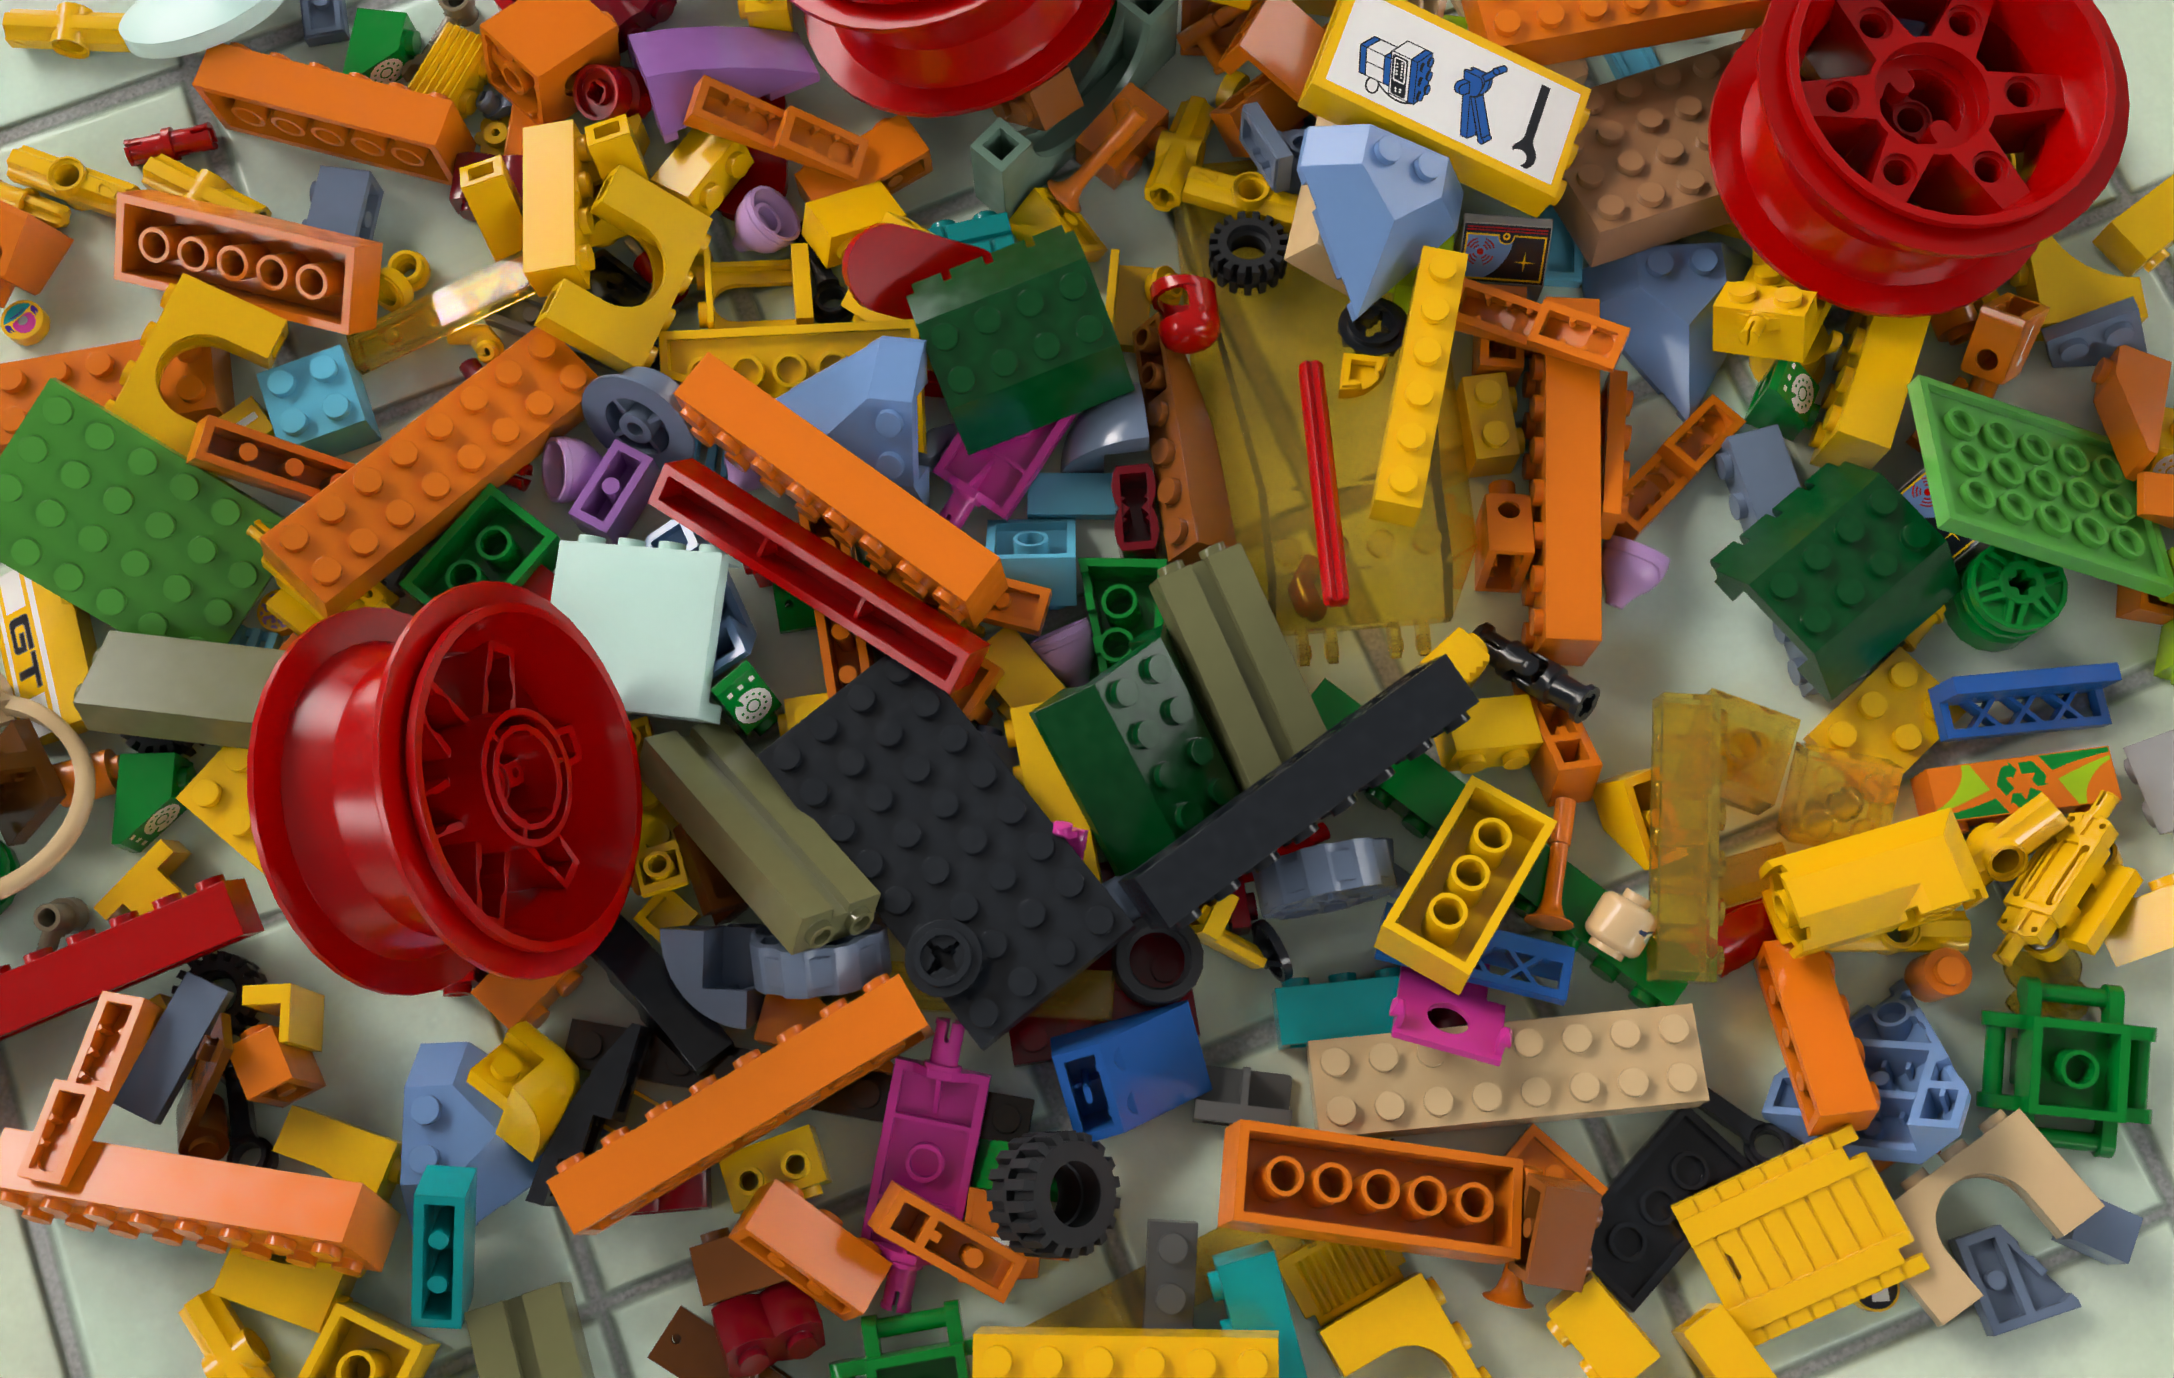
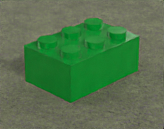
M489 483L399 585L423 607L434 597L445 591L469 583L498 581L521 587L541 564L553 572L556 568L561 539L552 530Z

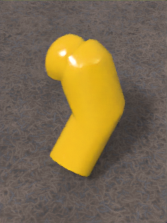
M449 323L447 325L446 337L448 344L471 345L477 353L478 359L483 363L488 364L505 350L503 342L489 325Z

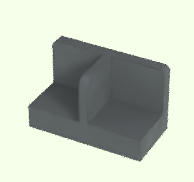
M1206 1065L1213 1090L1195 1098L1192 1122L1230 1126L1240 1119L1291 1126L1292 1110H1289L1292 1077L1290 1075L1252 1071L1251 1067L1234 1069Z

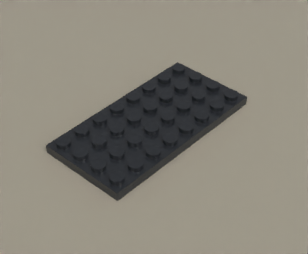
M887 654L757 755L797 809L813 818L878 889L881 895L875 911L905 950L914 933L923 925L934 920L951 919L959 921L975 933L983 948V970L979 972L973 987L961 992L955 998L944 997L942 999L983 1051L1136 929L1133 922L1066 839L1052 834L1053 823L949 694ZM934 945L930 947L935 952L934 956L938 960L934 966L936 971L942 967L947 968L949 971L953 970L955 973L959 971L952 959L956 953L954 948L945 952Z

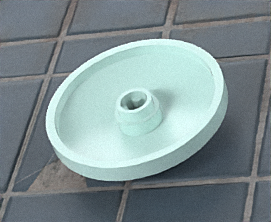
M138 0L123 15L119 23V33L130 52L138 57L148 59L180 57L212 48L245 33L269 17L284 0Z

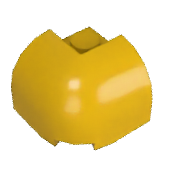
M527 1021L517 1023L508 1029L503 1043L472 1067L466 1082L503 1110L495 1134L531 1162H534L545 1151L566 1109L581 1088L578 1066L560 1046Z

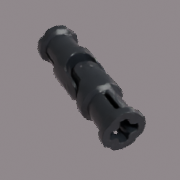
M1488 622L1477 626L1472 632L1486 644L1489 651L1488 654L1490 655L1488 665L1495 668V673L1506 681L1515 682L1518 688L1542 703H1553L1568 712L1569 719L1577 724L1586 720L1595 709L1600 696V689L1593 684L1585 686L1568 676L1566 668L1535 652L1530 654L1527 645L1518 640L1511 642L1496 633L1495 627Z

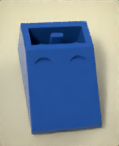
M1188 1000L1050 1038L1051 1055L1072 1128L1076 1130V1133L1085 1132L1091 1135L1092 1141L1126 1133L1213 1090Z

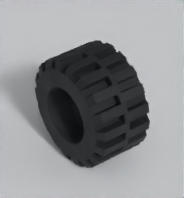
M1076 1130L1024 1133L1022 1137L1013 1138L1008 1142L1009 1150H1001L996 1157L999 1166L997 1169H991L988 1179L993 1181L992 1190H987V1201H992L993 1210L989 1212L992 1223L999 1224L996 1233L1000 1239L1010 1241V1249L1016 1253H1024V1256L1073 1259L1078 1258L1079 1255L1087 1256L1094 1252V1245H1102L1107 1240L1106 1229L1114 1228L1117 1220L1113 1216L1114 1210L1120 1209L1121 1198L1116 1197V1188L1120 1187L1119 1176L1113 1175L1112 1170L1116 1165L1112 1157L1104 1156L1106 1148L1100 1141H1092L1091 1135L1085 1132L1076 1133ZM1054 1177L1058 1187V1201L1055 1211H1053L1050 1200V1188Z

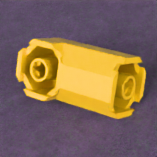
M1951 807L1770 859L1759 868L1760 880L1769 878L1770 889L1761 891L1765 910L1779 942L1782 945L1791 942L1795 946L1788 952L1793 959L1882 933L1892 932L1896 928L1898 931H1904L1952 916V911L1956 910L1955 905L1962 903L1964 910H1967L1989 898Z

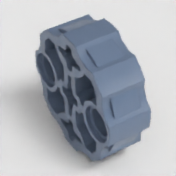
M1371 837L1355 838L1302 848L1282 855L1277 861L1259 873H1256L1255 870L1252 871L1260 910L1264 919H1295L1339 911L1380 899L1389 895V892L1398 889L1387 840H1376Z
M877 912L874 913V919L870 928L858 935H849L829 942L820 948H811L791 955L766 925H760L750 933L751 942L749 943L755 989L762 994L780 995L785 999H810L825 995H843L862 990V987L872 979L884 973L890 975L892 972L888 929Z

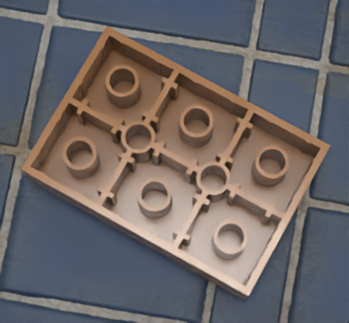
M1746 40L1590 88L1592 90L1586 108L1591 110L1590 116L1583 130L1576 135L1574 143L1579 145V149L1573 163L1564 172L1562 179L1567 181V186L1560 201L1553 208L1591 268L1733 222L1727 214L1715 185L1709 160L1708 124L1711 103L1720 77L1737 49Z

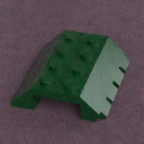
M1062 225L1032 236L1035 243L1032 247L1027 248L1025 241L1022 240L991 252L994 262L985 265L981 256L949 269L951 279L944 281L941 273L911 284L914 293L906 296L921 339L927 340V355L969 456L1135 391L1118 338L1074 230L1065 233Z
M1846 461L1840 466L1826 463L1804 482L1806 489L1796 488L1772 508L1775 517L1765 514L1739 536L1742 544L1733 541L1710 560V564L1717 575V579L1714 582L1732 601L1745 592L1808 658L1797 670L1828 703L1833 701L1962 590L1947 540L1881 473Z
M1164 624L1154 629L1146 630L1130 641L1128 645L1132 651L1084 686L1062 689L1029 712L1115 876H1122L1133 871L1242 792L1171 635Z

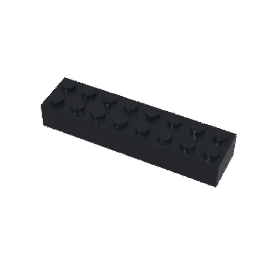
M1447 654L1416 666L1123 877L1118 883L1150 929L1167 928L1168 931L1177 928L1179 931L1202 915L1201 910L1198 908L1204 902L1209 903L1214 899L1219 902L1235 892L1242 885L1238 880L1241 875H1247L1254 870L1256 873H1259L1281 857L1277 851L1278 848L1281 846L1285 847L1292 842L1297 845L1310 837L1319 829L1315 821L1319 818L1322 820L1331 814L1335 817L1347 810L1358 801L1354 795L1356 791L1361 792L1369 786L1373 789L1388 780L1396 773L1392 768L1393 764L1398 765L1406 759L1412 761L1433 746L1429 739L1430 737L1433 739L1443 732L1448 734L1462 726L1471 718L1466 711L1480 701Z

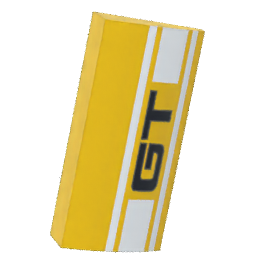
M15 570L0 577V650L6 678L12 686L13 695L30 699L54 711L77 734L88 732L89 730L76 710L73 701L75 690L79 684L83 683L92 666L93 655L97 650L90 614L73 604H61L60 596ZM31 721L43 746L59 741V738L47 728Z

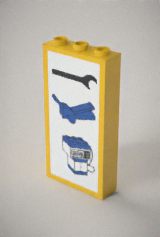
M1337 0L1297 106L1336 125L1372 124L1449 157L1460 183L1537 218L1549 205L1556 206L1564 194L1567 181L1562 178L1565 170L1571 166L1577 155L1579 145L1575 144L1574 141L1576 135L1583 130L1590 116L1591 110L1586 108L1592 89L1406 0Z

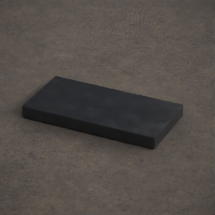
M1692 1108L1673 1110L1606 1186L1608 1190L1601 1199L1603 1206L1602 1221L1599 1227L1595 1229L1591 1247L1593 1255L1591 1270L1629 1313H1634L1691 1247L1671 1209V1205L1755 1166Z

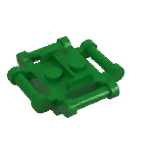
M2020 977L2017 984V998L2020 1003L2019 1014L1981 1010V1024L1986 1025L1982 1091H1976L1975 1105L1986 1108L2013 1110V1112L2020 1108L2033 1124H2035V1114L2095 1120L2092 1132L2045 1127L2036 1128L2054 1148L2090 1151L2094 1157L2112 1158L2116 1151L2118 1123L2152 1124V1109H2147L2151 1042H2156L2157 1028L2124 1024L2125 994L2123 988L2119 985L2104 984L2101 988L2042 983L2038 977ZM2042 1002L2099 1007L2101 1010V1022L2041 1016ZM2006 1027L2018 1028V1038L2013 1037L2011 1042L2009 1082L2015 1085L2014 1095L2002 1094Z
M959 1299L944 1301V1307L884 1318H878L877 1314L861 1316L866 1356L846 1358L828 1363L831 1378H856L855 1376L865 1374L867 1378H971L968 1356L973 1355V1337L965 1338ZM947 1327L949 1341L882 1353L881 1338Z

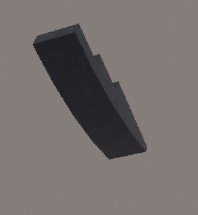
M619 914L612 930L590 956L606 971L610 983L638 1010L641 1021L648 1028L654 1029L653 1033L698 1076L735 1048L734 1042L718 1022L701 1014L682 996L669 975L664 959Z
M632 1023L598 1061L570 1102L547 1145L525 1201L541 1206L558 1207L559 1205L546 1182L548 1179L559 1174L556 1166L580 1152H583L585 1157L593 1154L596 1151L606 1119L619 1122L625 1121L654 1029Z

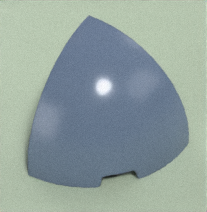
M1139 382L1133 383L1135 391L1081 412L1071 427L1064 443L1061 457V473H1104V455L1149 450L1146 410Z
M730 923L728 926L682 925L660 928V942L665 965L682 996L701 1014L715 1022L745 1030L752 1027L759 1020L766 994H762L755 989L749 943L751 942L750 933L755 928L765 924Z

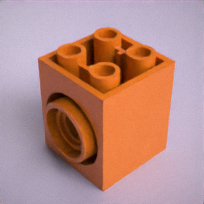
M517 0L479 25L488 83L511 104H515L536 125L558 122L560 119L564 121L579 111L573 98V86L575 78L582 68L589 64L620 66L618 25L608 12L601 11L590 0ZM534 88L537 101L525 95V93Z

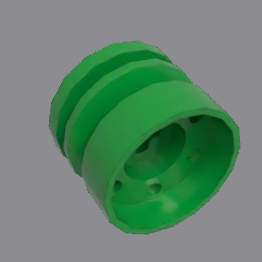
M1991 545L1957 572L1962 590L1944 604L1946 607L1944 615L1948 626L1956 636L1975 649L1989 652L2013 649L2059 616L2067 602L2068 581L2063 568Z

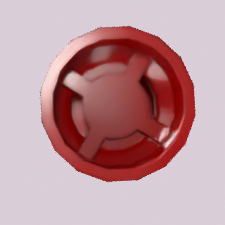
M589 64L582 68L575 78L573 98L576 107L584 117L592 121H605L623 114L631 117L638 113L643 120L651 111L652 103L649 91L640 70L636 68Z

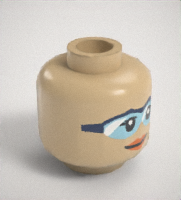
M1626 888L1622 895L1613 891L1605 892L1585 923V929L1591 935L1588 943L1622 962L1625 956L1628 958L1638 957L1658 925L1656 917L1647 911L1652 902L1629 888Z

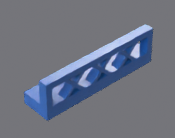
M2118 662L1954 676L1928 689L1940 742L2108 726L2112 724L2103 688L2121 681L2122 677ZM2087 693L2092 717H2084L2069 706L2076 694ZM2035 698H2041L2055 709L2048 721H2043L2029 710ZM1999 701L2014 713L2008 724H2001L1987 713L1994 702ZM1959 705L1973 716L1967 728L1954 729L1949 706ZM1980 723L1985 725L1984 727H1978Z
M1386 903L1378 933L1394 903ZM1497 929L1467 982L1564 1006L1568 997L1576 948ZM1376 948L1374 959L1408 967ZM1485 964L1510 969L1511 971L1503 976L1490 973ZM1532 975L1558 981L1557 989L1538 985ZM1520 976V977L1522 978V980H1518V979H1514V978Z

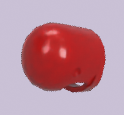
M1180 274L1160 277L1152 283L1150 288L1151 303L1153 308L1160 312L1164 319L1159 323L1157 331L1162 344L1175 353L1194 354L1208 349L1217 341L1221 331V319L1216 287L1213 281L1196 275ZM1181 287L1187 291L1189 304L1170 305L1163 303L1159 297L1166 291Z

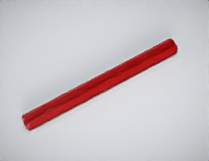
M1305 360L1300 363L1298 374L1323 603L1329 608L1343 607L1348 604L1350 593L1324 366L1319 360Z

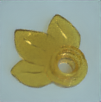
M2070 948L2062 958L2055 962H2045L2034 958L2028 952L2020 951L2011 967H2007L2006 964L2005 966L2002 965L2008 982L2016 989L2005 1001V1005L2012 1013L2019 1014L2020 1003L2017 998V984L2022 976L2038 977L2042 983L2086 987L2080 981L2082 961L2078 953ZM2042 1002L2041 1016L2079 1020L2087 1013L2089 1006L2068 1004L2065 1008L2059 1003Z

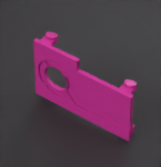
M1485 964L1487 969L1490 971V965ZM1401 966L1397 997L1392 999L1389 1016L1394 1017L1391 1037L1498 1067L1501 1064L1505 1047L1510 1049L1512 1045V1029L1504 1027L1506 1005L1487 1001L1488 987L1467 982L1460 995H1457L1417 971ZM1434 1008L1451 1009L1465 1019L1468 1030L1458 1034L1439 1030L1429 1020L1428 1012Z

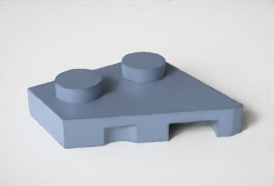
M2133 296L2041 329L2047 356L2053 368L2097 366L2101 358H2110L2116 348L2122 345H2127L2147 353L2140 312Z
M1991 1225L1948 1240L1957 1264L1984 1295L1973 1304L1986 1336H1997L2082 1307L2079 1299L2072 1293H2066L2046 1274L2048 1270L2035 1257L2024 1253L2020 1249L2018 1241L2001 1225Z

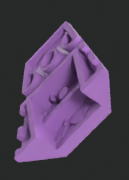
M704 26L669 28L627 35L630 61L633 68L640 70L647 86L655 120L665 144L679 139L677 131L688 127L683 125V121L694 87L704 74L756 98L765 96L770 101L820 81L819 72L798 32L755 27Z

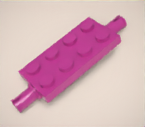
M1078 413L970 456L959 432H957L932 471L952 484L950 489L954 491L939 515L961 529L975 506L980 508L983 505L1008 521Z
M936 1018L930 1059L923 1061L903 1056H897L895 1059L861 1237L875 1243L881 1249L880 1255L892 1263L887 1273L880 1307L887 1311H892L898 1291L899 1299L896 1313L911 1312L917 1271L922 1270L923 1266L932 1264L880 1236L867 1222L891 1180L964 1221L968 1191L971 1185L992 1078L991 1074L962 1069V1066L958 1065L965 1028L959 1020H955V1023H952L950 1039H948L951 1018Z

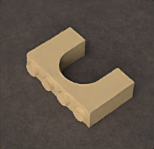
M2020 1108L2009 1116L2000 1109L1977 1126L1984 1135L1968 1145L1963 1138L1959 1139L1939 1154L1944 1164L1934 1172L1929 1174L1922 1167L1900 1183L1905 1193L1894 1200L1915 1240L1899 1248V1251L1904 1259L1917 1253H1923L1930 1266L1929 1270L1908 1278L1901 1283L1937 1327L1945 1325L1984 1296L1947 1252L1938 1235L1936 1226L1937 1207L1944 1192L1951 1185L1965 1179L1984 1178L2009 1187L2027 1204L2056 1239L2067 1235L2105 1207Z

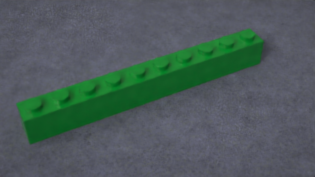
M1326 678L1323 679L1311 694L1326 730H1329L1362 706ZM1423 753L1412 761L1406 759L1398 765L1393 764L1392 768L1396 773L1373 789L1370 786L1366 788L1364 795L1378 808L1387 810L1389 807L1402 817V825L1416 837L1423 839L1427 836L1430 840H1433L1466 784L1427 754ZM1547 845L1544 846L1513 901L1515 904L1513 907L1514 911L1523 919L1526 915L1533 914L1542 900L1550 848ZM1567 861L1562 891V908L1566 919L1574 923V928L1566 931L1549 930L1553 933L1551 936L1552 940L1557 944L1576 948L1575 952L1577 951L1591 962L1589 967L1598 977L1608 983L1616 981L1630 992L1628 998L1639 1008L1674 1005L1703 963L1658 929L1654 931L1638 957L1628 958L1625 956L1622 962L1588 943L1591 935L1586 931L1585 923L1601 896L1608 891Z

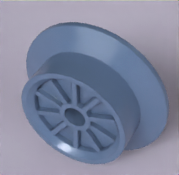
M636 366L624 370L620 375L608 374L597 377L584 390L582 410L585 420L595 437L607 450L613 441L617 439L652 457L660 471L667 462L689 459L694 456L695 439L690 432L692 426L680 416L679 413L682 408L673 394L680 385L667 375L652 368Z

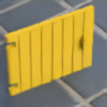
M1852 1124L1839 1127L1806 1144L1800 1145L1671 1205L1673 1213L1723 1306L1754 1347L1930 1269L1923 1253H1917L1906 1259L1900 1253L1899 1248L1912 1243L1915 1239L1868 1153L1865 1151L1848 1158L1843 1149V1146L1859 1139Z

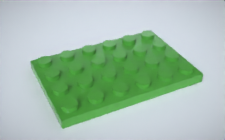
M1920 374L1907 385L1938 529L2163 599L2174 591V575L2160 526L2157 523L2137 516V479L2134 482L2125 479L2107 436Z
M57 378L49 379L0 456V562L121 632L229 644L273 577L271 573L262 567L263 551L261 545L251 536H248L246 531L250 525L254 526V521L258 519L272 529L286 517L217 475L186 464L187 457Z

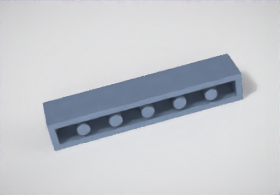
M1778 424L1728 436L1715 455L1716 472L1720 479H1725L1730 493L1729 507L1731 514L1735 520L1740 521L1743 532L1765 514L1775 517L1772 508L1796 488H1801ZM1773 622L1775 637L1779 643L1784 644L1789 657L1788 673L1794 685H1799L1802 697L1818 694L1819 692L1797 670L1808 658ZM1869 670L1866 671L1861 677H1859V678H1858L1854 683H1852L1851 685L1855 684V683L1858 682L1861 678H1863L1866 674H1868V673H1869Z

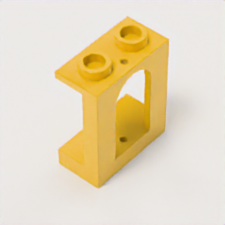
M808 243L790 244L791 259L711 262L710 247L704 249V264H695L697 291H706V301L698 302L699 328L721 329L814 324ZM793 286L795 319L729 321L722 318L714 307L718 295L727 289Z

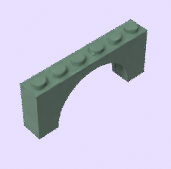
M1117 0L1116 14L1109 35L1094 63L1077 85L1084 106L1047 131L1029 127L1017 131L999 116L970 145L976 197L997 214L1007 212L1010 219L1033 188L1043 187L1076 154L1075 140L1123 88L1131 82L1141 89L1175 55L1178 0Z

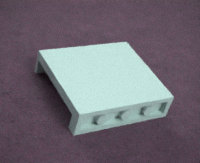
M580 534L578 541L560 540L550 603L565 614L587 638L609 673L622 699L627 715L720 724L722 706L709 703L728 568H742L743 563L728 556L726 552L712 544H700L699 551L686 550L685 544L672 541H659L658 548L646 547L645 541L623 537L619 538L618 545L606 544V539L603 537Z

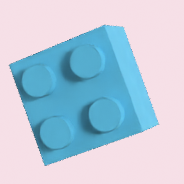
M341 344L256 374L275 437L333 457L382 440L359 367Z

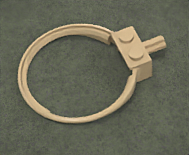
M1 672L0 728L8 726L12 720H17L16 717L30 718V721L47 728L59 738L67 749L72 760L75 776L74 794L69 811L54 837L32 859L0 878V900H3L35 883L56 866L70 851L80 837L92 811L96 778L91 755L80 736L54 711L30 699L14 696L12 686Z

